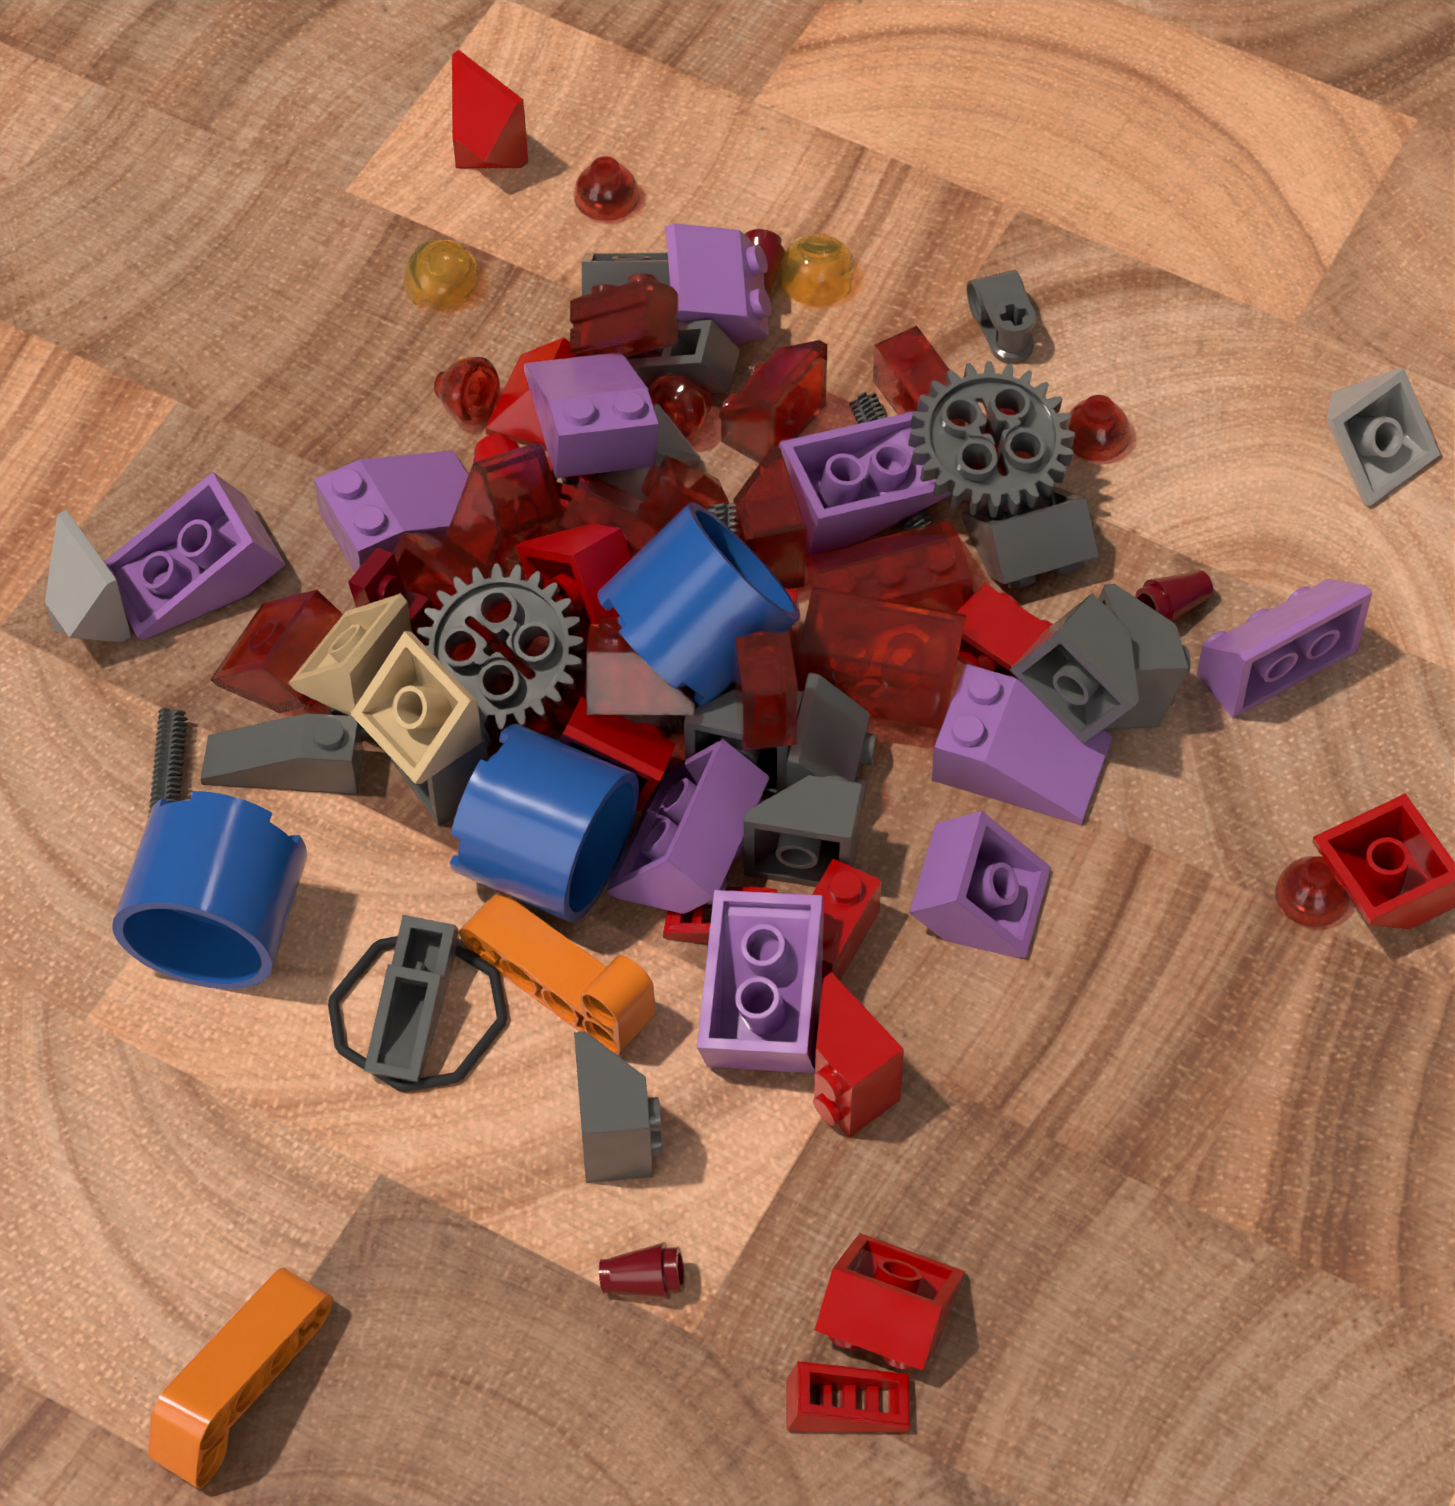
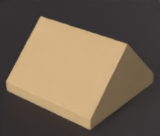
M401 594L346 611L288 684L295 691L352 716V710L404 631L412 632L408 601Z
M404 631L352 710L351 715L415 784H422L482 742L477 700L411 631Z

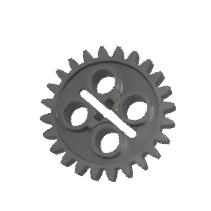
M987 361L984 373L977 374L971 363H967L963 378H960L951 369L948 370L945 385L935 380L932 381L929 396L921 395L919 397L918 411L912 414L910 427L913 430L910 431L908 446L915 448L911 460L912 464L924 465L921 470L920 480L922 482L933 479L937 480L933 495L936 497L947 491L951 492L950 507L952 508L958 506L963 499L970 501L969 510L971 515L976 514L981 504L988 506L992 518H996L999 505H1006L1008 511L1013 516L1017 515L1020 500L1030 508H1036L1039 498L1038 493L1050 498L1054 490V482H1063L1067 470L1065 466L1070 465L1073 450L1069 448L1072 447L1075 432L1067 430L1071 414L1058 413L1063 400L1061 396L1046 399L1049 383L1044 382L1034 388L1030 385L1032 372L1028 370L1019 379L1013 377V366L1009 363L1004 368L1002 374L995 373L991 361ZM977 402L983 404L986 411V417ZM999 409H1011L1017 414L1006 415L1000 412ZM960 419L969 425L957 426L951 420ZM985 426H987L988 434H984ZM995 444H999L997 452L995 449ZM1023 451L1030 454L1033 458L1023 459L1016 456L1014 452ZM997 461L1006 476L1000 475L996 465ZM975 462L982 465L985 469L974 470L965 464Z
M494 564L491 578L487 579L484 578L477 567L473 568V583L468 586L458 577L453 578L457 593L450 596L439 590L436 594L444 605L442 609L426 608L424 611L433 622V626L417 628L418 635L426 642H429V645H426L427 649L477 700L479 719L487 731L492 720L496 721L501 732L510 726L511 720L514 719L521 726L529 728V715L534 712L546 722L549 718L545 705L549 701L562 708L565 706L562 697L558 693L561 687L576 690L578 687L571 676L568 675L569 671L585 669L583 661L573 655L574 652L586 649L587 644L582 637L572 636V634L584 627L579 617H567L575 609L570 598H566L557 602L562 592L560 587L554 582L543 589L544 577L538 571L526 582L525 573L520 565H515L510 577H505L500 565ZM502 603L512 605L511 613L507 619L499 623L488 621L489 613L493 607ZM471 618L475 619L501 645H508L515 657L535 672V677L531 680L527 679L501 653H494L486 640L467 626V621ZM539 636L550 639L549 647L543 654L535 657L526 655V646L532 639ZM467 641L476 643L475 652L468 660L462 662L453 660V652L458 645ZM501 675H511L514 677L513 686L508 692L502 695H492L490 693L491 684L494 679Z

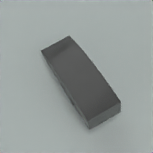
M402 915L392 964L387 965L364 1072L419 1083L436 1031L460 937L459 929L456 925Z

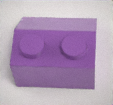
M675 223L666 226L672 313L682 322L713 320L735 345L769 336L767 316L771 315V302L765 291L763 273L767 272L768 264L761 246L755 245L740 230Z
M983 811L935 824L909 913L945 941L1015 958L1027 957L1051 866Z

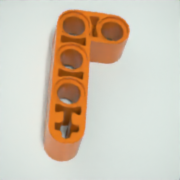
M501 892L495 893L459 930L462 941L473 954L495 966L502 976L579 1032L586 1031L616 1055L621 1053L655 1015L653 982L644 969L635 961L626 956L618 955L606 967L506 894Z
M284 1267L278 1269L162 1392L151 1416L148 1447L149 1459L196 1488L204 1487L217 1472L226 1455L229 1428L321 1329L331 1311L333 1296Z

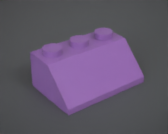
M1326 579L1311 588L1309 586L1301 587L1292 593L1287 601L1270 610L1265 608L1255 612L1244 624L1228 633L1220 631L1211 636L1202 646L1197 676L1229 715L1235 718L1358 651L1372 592L1366 585Z
M724 739L666 769L644 808L606 892L616 899L682 914L704 904H713L714 890H726L728 880L725 877L731 863L744 849L745 813L764 802L761 796L770 777Z

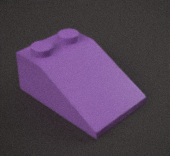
M622 352L524 363V372L556 478L655 466L659 423L646 385Z
M913 412L780 442L771 481L809 556L855 545L952 494L947 491L937 497L934 496L933 492L937 480L933 479L922 482L920 475L924 465H914L911 462L915 448L908 446L910 431L913 430L910 427Z
M453 450L360 459L314 479L320 516L355 573L377 547L394 553L398 568L402 570L498 527V520Z
M214 472L210 473L104 561L117 580L125 615L136 636L141 640H146L248 596L286 565L247 497Z
M966 664L934 746L931 781L1082 825L1111 745L1112 735L1102 730L1083 744L1020 680Z
M714 890L697 1049L707 1067L815 1073L816 1042L822 994L823 895Z

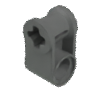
M1011 270L969 280L967 282L969 307L973 318L980 325L991 353L998 360L1010 364L1027 360L1034 348L1030 330L1035 325L1036 312L1025 292L1024 284L1018 271Z

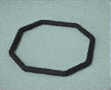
M398 936L379 939L374 942L329 997L328 1009L335 1049L339 1055L362 1069L365 1067L366 1058L345 1045L338 1002L381 950L396 946ZM459 945L457 946L455 956L489 975L497 1019L455 1072L420 1078L419 1083L372 1074L398 1091L408 1092L459 1082L467 1075L506 1025L508 1015L500 973L495 966Z

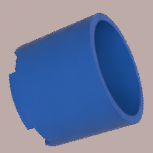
M689 503L597 593L601 606L608 611L614 606L620 615L617 619L622 627L619 633L636 653L674 689L678 686L685 687L687 685L697 693L693 698L701 706L716 699L801 617L789 593L763 561L722 521L696 503Z
M513 724L501 732L499 741L504 744L499 751L492 755L488 762L480 759L466 786L451 831L452 836L459 838L458 856L454 854L449 864L455 873L573 923L580 920L592 908L618 864L634 821L639 797V781L637 775L633 772L529 728Z
M193 791L190 800L169 802L161 798L154 804L150 812L113 919L112 930L116 940L127 953L142 964L165 976L185 983L216 989H241L263 982L272 971L307 860V848L300 835H290L289 837L284 831L270 822L272 812L237 797L214 792Z

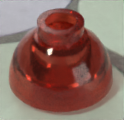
M608 156L599 157L580 173L574 187V202L577 208L584 215L596 220L610 221L622 218L632 212L639 201L638 184L631 171L614 158Z
M484 357L463 358L437 375L434 382V392L441 400L446 411L453 418L468 425H478L488 419L497 405L500 394L498 372L493 363Z
M659 376L653 380L648 389L652 404H659L686 440L690 439L700 430L707 414L712 408V397L709 391L704 386H698L694 381L684 376Z
M1093 395L1074 405L1068 412L1071 414V420L1067 430L1075 432L1072 447L1069 449L1073 450V454L1090 461H1106L1117 457L1127 448L1131 436L1129 420L1124 410L1109 397Z
M1305 856L1293 861L1282 871L1275 887L1276 901L1282 912L1294 922L1304 926L1322 927L1330 925L1345 914L1350 903V896L1321 856Z

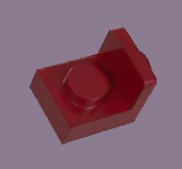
M378 547L348 581L356 608L401 594L408 601L411 629L425 614V609L430 607L426 596L404 588L394 553Z

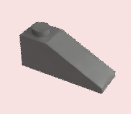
M713 320L591 328L588 329L582 354L592 356L622 352L647 388L693 395L730 392L740 349Z
M305 713L208 735L200 779L201 784L357 794L364 753L360 724L353 716Z

